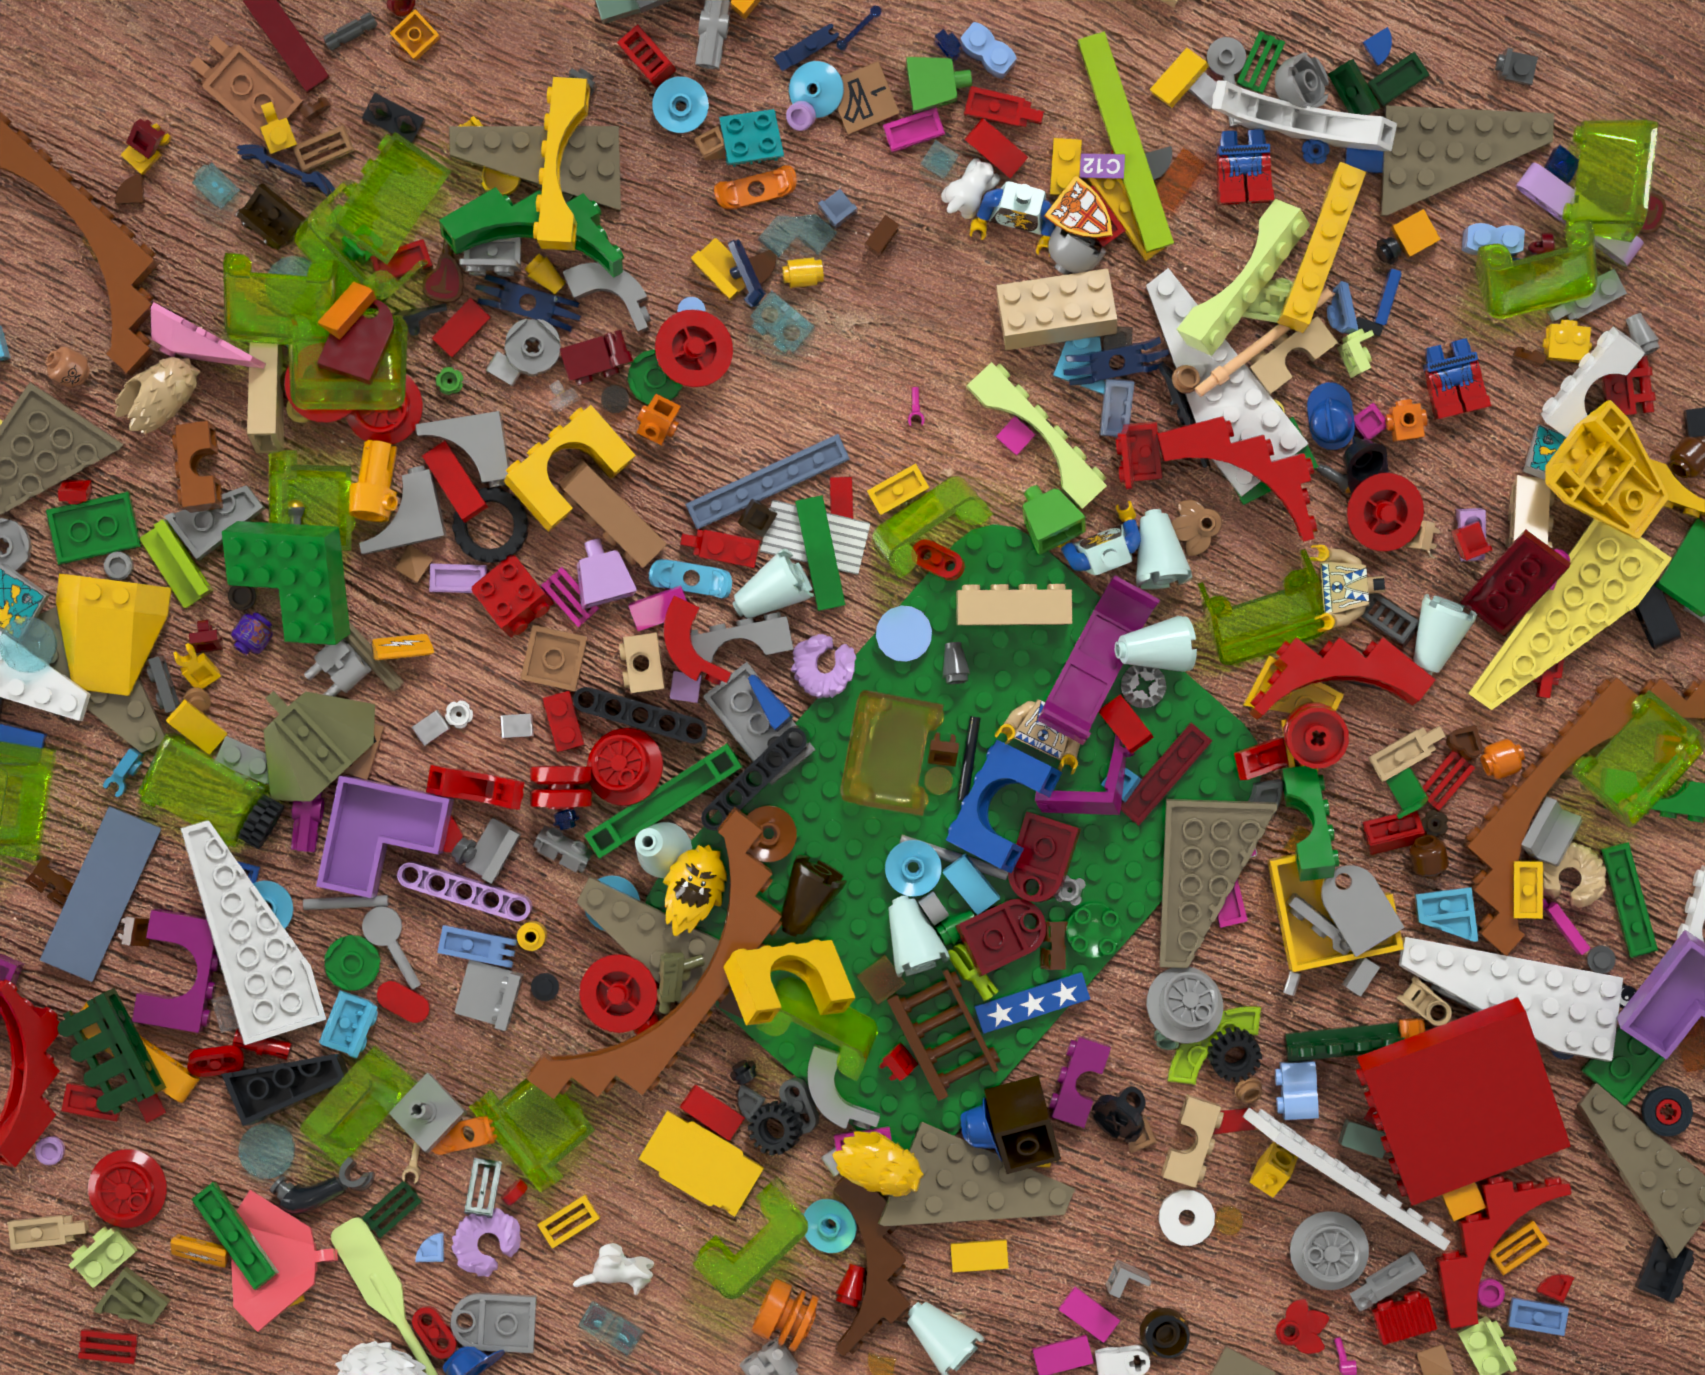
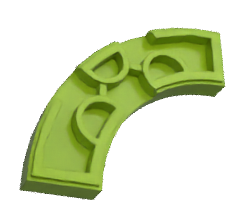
M1244 1006L1224 1010L1219 1026L1209 1037L1196 1043H1181L1171 1061L1167 1081L1196 1085L1199 1070L1209 1054L1208 1046H1213L1210 1042L1211 1039L1215 1038L1218 1040L1217 1033L1221 1031L1224 1035L1226 1034L1225 1028L1229 1027L1232 1032H1234V1027H1239L1241 1031L1245 1029L1249 1034L1258 1035L1261 1007Z

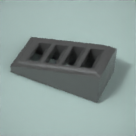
M1378 593L1369 595V606L1366 607L1365 613L1360 616L1402 647L1408 644L1418 630L1419 625L1417 619ZM1379 602L1381 605L1374 615H1369L1368 613L1375 603ZM1387 608L1390 612L1381 623L1378 619ZM1395 615H1397L1400 618L1395 623L1393 628L1390 629L1388 625L1393 620ZM1405 622L1409 625L1402 635H1399L1398 631Z

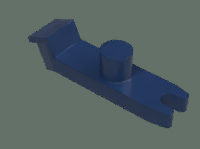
M833 24L824 26L786 51H782L773 57L782 72L799 64L834 42L839 37V33L829 34V31L833 29Z
M739 239L736 241L732 240L728 242V246L736 266L730 268V274L735 280L743 278L749 292L744 300L750 307H757L766 293L758 281Z

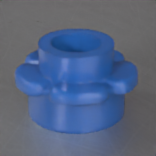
M1310 139V141H1305L1302 145L1303 158L1309 164H1322L1326 161V156L1330 152L1329 145L1321 140ZM1317 148L1318 153H1314L1313 149Z

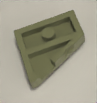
M126 1266L93 1311L99 1314L103 1312L116 1314L118 1318L136 1319L141 1323L152 1325L171 1300Z

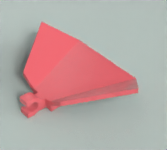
M249 1190L237 1209V1213L279 1271L276 1276L261 1288L254 1290L231 1257L233 1307L259 1332L315 1285L316 1271H318L317 1263L338 1261V1250L323 1249L316 1251V1243H314L311 1227L254 1191Z

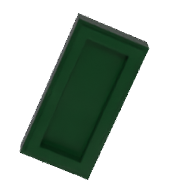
M1414 51L1367 84L1381 107H1383L1427 78L1430 74Z

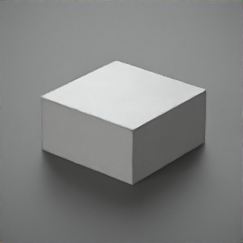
M1360 958L1356 961L1342 985L1361 997L1380 967L1367 958Z

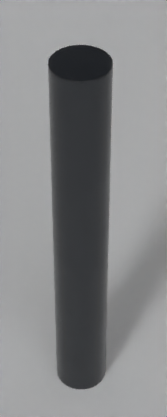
M970 716L957 800H963L970 792L981 720L979 717Z

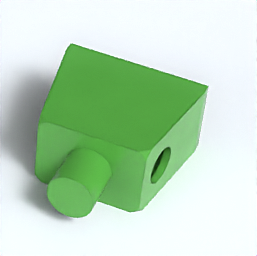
M906 57L913 115L935 107L939 108L957 102L956 89L972 86L971 71L962 70L954 72L951 58Z
M1034 485L1025 491L1024 496L1028 502L1022 506L1023 519L1039 555L1086 532L1084 514L1059 489L1054 488L1043 494L1039 486Z

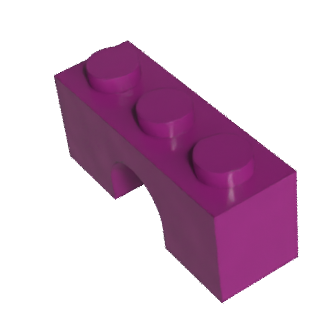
M1078 1034L1076 1040H1070L1066 1055L1070 1056L1067 1067H1061L1057 1082L1061 1083L1058 1094L1052 1093L1048 1109L1052 1110L1051 1116L1053 1118L1082 1128L1085 1127L1093 1100L1077 1092L1076 1080L1082 1073L1087 1071L1103 1074L1111 1050L1110 1045Z

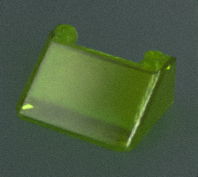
M288 314L287 332L292 402L301 409L392 410L400 407L405 400L408 327L402 316L392 315L395 325L394 334L373 382L369 385L318 368L317 361L328 337H312V325L307 317L300 314Z

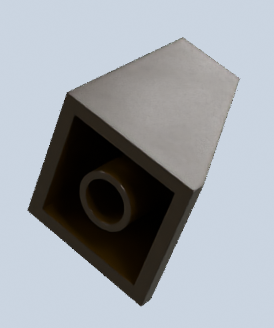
M1039 1075L984 1089L994 1134L1006 1174L1061 1160Z

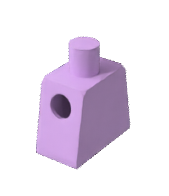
M600 539L585 542L584 545L588 558L581 559L577 563L582 609L634 596L637 591L636 586L619 552L614 550L604 553Z

